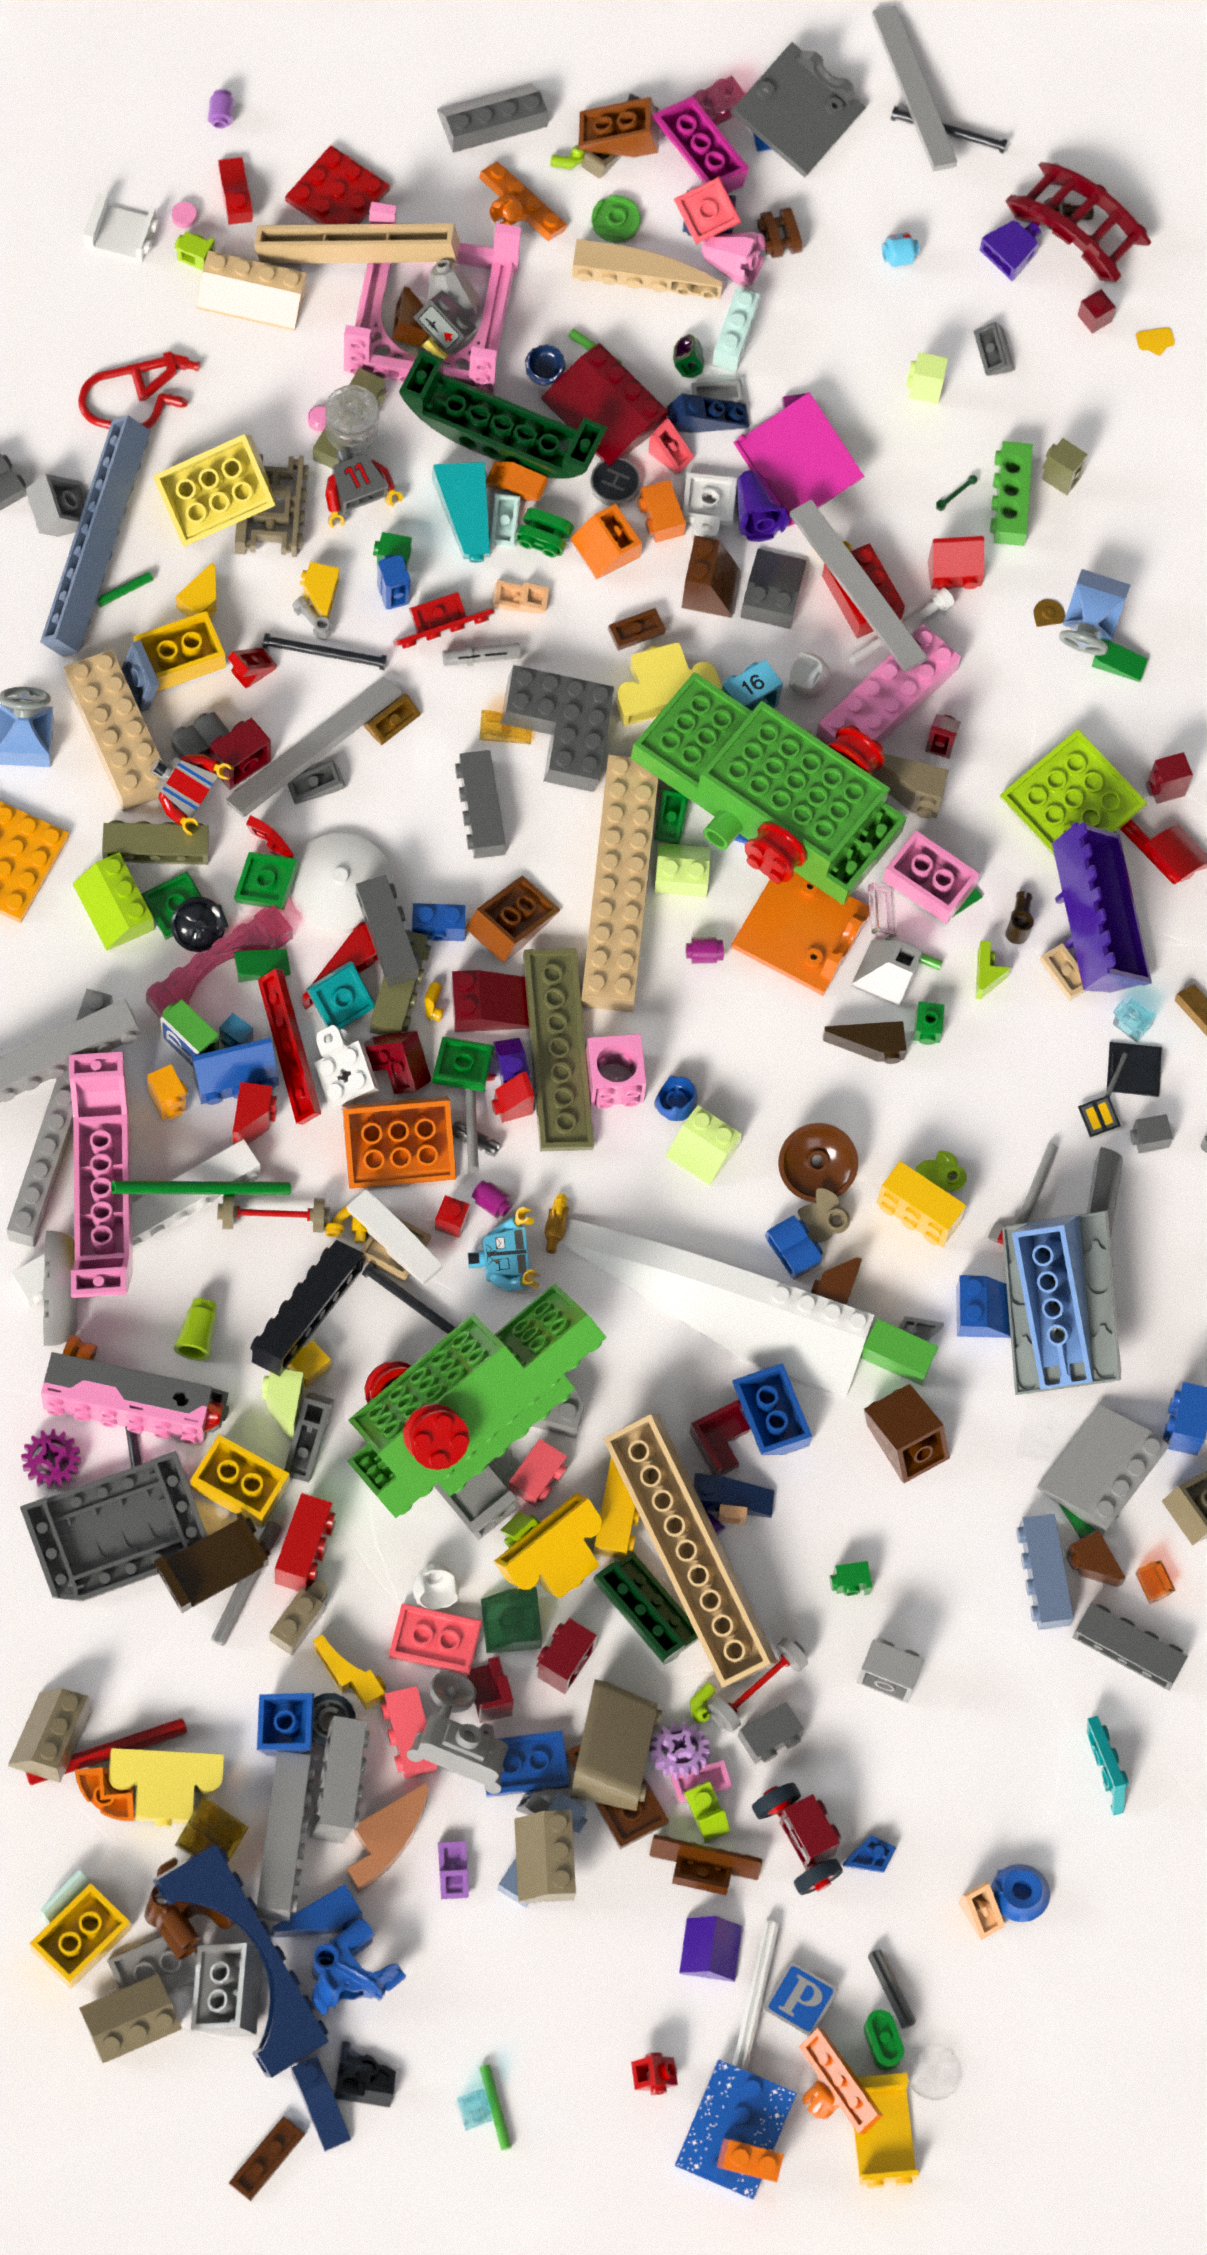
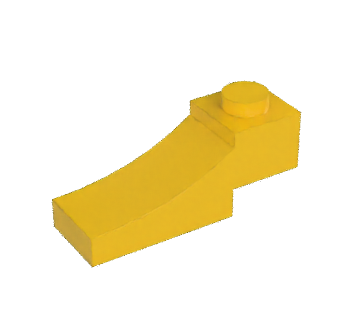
M323 1634L313 1640V1648L341 1693L352 1688L365 1711L384 1700L386 1685L379 1674L374 1676L371 1669L365 1672L350 1664L333 1649Z

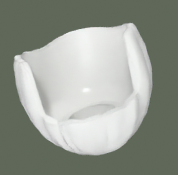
M802 651L790 670L789 687L795 692L806 695H815L822 692L829 685L831 679L827 664L818 655Z
M427 1565L417 1574L413 1582V1593L417 1604L427 1609L436 1610L449 1607L457 1602L459 1597L456 1578L452 1571L444 1565Z

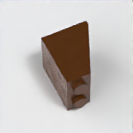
M694 536L681 608L732 618L741 570L720 540Z
M911 1384L895 1390L890 1395L864 1408L869 1430L903 1484L950 1459L943 1423Z

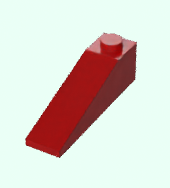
M365 922L359 923L353 929L352 933L312 984L348 961L353 962L359 974L379 961ZM307 990L302 996V1006L305 1010L314 1004Z

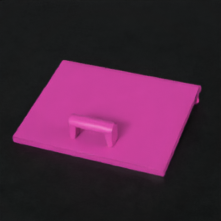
M810 392L745 436L743 434L738 437L739 440L733 442L750 470L758 471L788 512V515H790V511L811 499L817 508H820L865 477ZM790 516L789 524L787 527L795 525V522L792 520Z

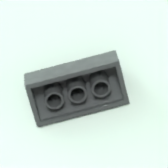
M532 84L437 109L453 153L547 127L548 110L540 90Z

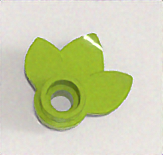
M939 1150L936 1160H925L916 1166V1171L947 1193L949 1191L961 1190L967 1182L965 1170L958 1166L957 1158L948 1151ZM951 1175H958L955 1180H949Z

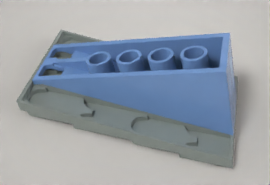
M1107 1210L1004 1225L1002 1233L1015 1395L1120 1381L1119 1333Z

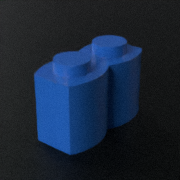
M794 1215L770 1228L765 1234L770 1247L793 1280L821 1265L823 1259V1251L816 1241H811L807 1235L809 1230L802 1219L798 1220Z

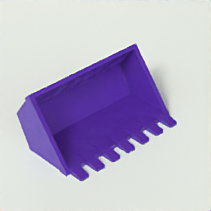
M1075 822L1071 825V828L1052 842L1062 889V892L1055 897V901L1057 904L1065 903L1072 935L1065 942V947L1068 949L1074 947L1083 990L1111 993L1138 985L1145 986L1151 984V975L1120 834L1086 825L1085 822Z

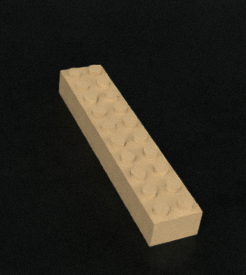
M608 755L581 997L582 1007L633 1012L658 786V777L637 764L631 757Z
M650 1414L603 1438L722 1688L730 1687L778 1663L659 1414Z

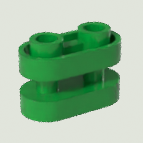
M528 508L523 517V522L526 525H520L515 535L518 544L526 549L533 548L539 550L551 558L562 556L567 545L563 539L570 538L574 529L573 524L562 517L540 509Z
M878 2009L869 2014L863 2027V2033L874 2064L883 2071H891L899 2065L904 2055V2047L893 2016L886 2010Z

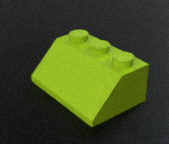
M120 852L94 863L73 883V887L106 951L154 930L153 916Z

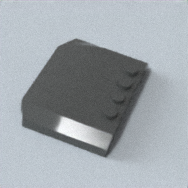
M176 1451L55 1496L45 1497L20 1506L48 1588L54 1599L84 1602L156 1576L158 1572L155 1569L154 1560L163 1555L165 1559H168L207 1537Z

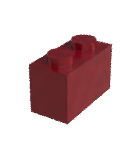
M1178 753L1154 761L1150 776L1146 782L1148 794L1154 797L1156 804L1186 795L1193 773L1185 753Z

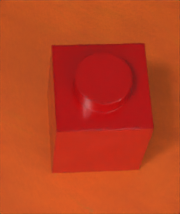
M445 1195L435 1218V1230L460 1238L469 1217L470 1204Z

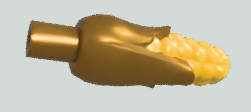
M563 1193L556 1195L552 1208L549 1209L548 1219L545 1224L544 1234L547 1239L545 1251L550 1254L556 1253L558 1242L562 1241L566 1233L567 1215L570 1208L567 1207V1196Z

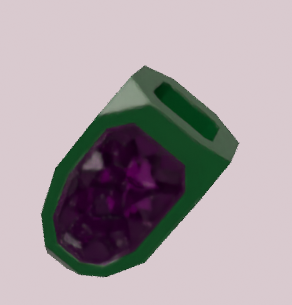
M690 334L681 337L673 350L674 367L682 377L694 378L702 374L705 365L703 348L700 341Z

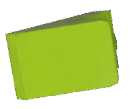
M980 941L978 947L976 999H982L1006 980L1011 969L1010 967L994 966L995 951H991V941Z
M709 1780L683 1791L704 1843L730 1832L726 1813L720 1807Z

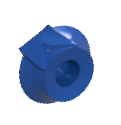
M1015 1864L1003 1870H998L990 1886L1000 1913L1007 1919L1015 1922H1028L1038 1918L1049 1904L1050 1888L1046 1878L1040 1871L1029 1865Z

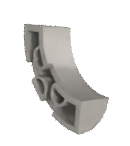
M46 1231L44 1254L45 1278L43 1283L44 1346H54L67 1342L71 1335H75L78 1327V1298H72L71 1270H73L75 1262V1240L62 1232Z

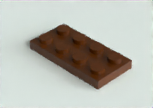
M581 1744L566 1752L574 1769H576ZM644 1776L642 1785H647L644 1802L638 1801L637 1811L594 1802L620 1850L668 1825L670 1822Z

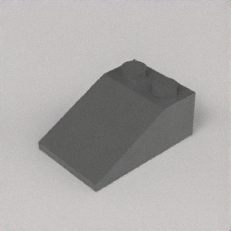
M757 549L740 618L790 629L807 560Z

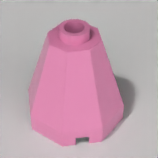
M756 232L718 234L703 242L702 254H704L706 262L738 285L748 287L749 283L756 281L761 270L764 257L760 256V250L765 251L766 243L763 234Z

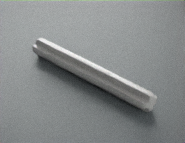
M268 1521L258 1542L264 1541L269 1552L281 1531V1526L273 1521ZM261 1570L237 1583L211 1636V1641L215 1644L225 1645Z

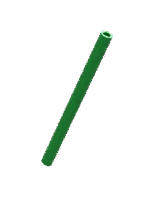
M112 1181L111 1192L112 1194L290 1195L291 1183L266 1181Z

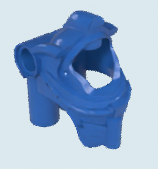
M359 1918L334 1940L330 1941V1944L321 1945L315 1950L312 1976L317 1983L314 1985L315 1988L312 1992V2002L323 2016L328 2014L330 2007L336 2008L340 2000H356L363 1997L375 1998L381 2001L386 1994L385 1991H391L407 1978L398 1964H390L379 1971L368 1972L354 1959L373 1943L372 1937L375 1935L372 1928L363 1918ZM322 1962H326V1963H329L330 1965L325 1966V1965H322L321 1963H322Z

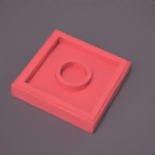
M719 177L674 198V202L696 245L741 223Z

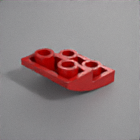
M1179 824L1162 831L1144 844L1149 851L1150 857L1160 862L1166 869L1168 876L1175 881L1182 882L1188 880L1195 872L1207 868V854Z

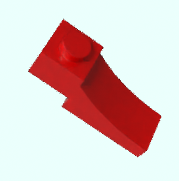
M243 157L218 160L228 225L253 222V211Z

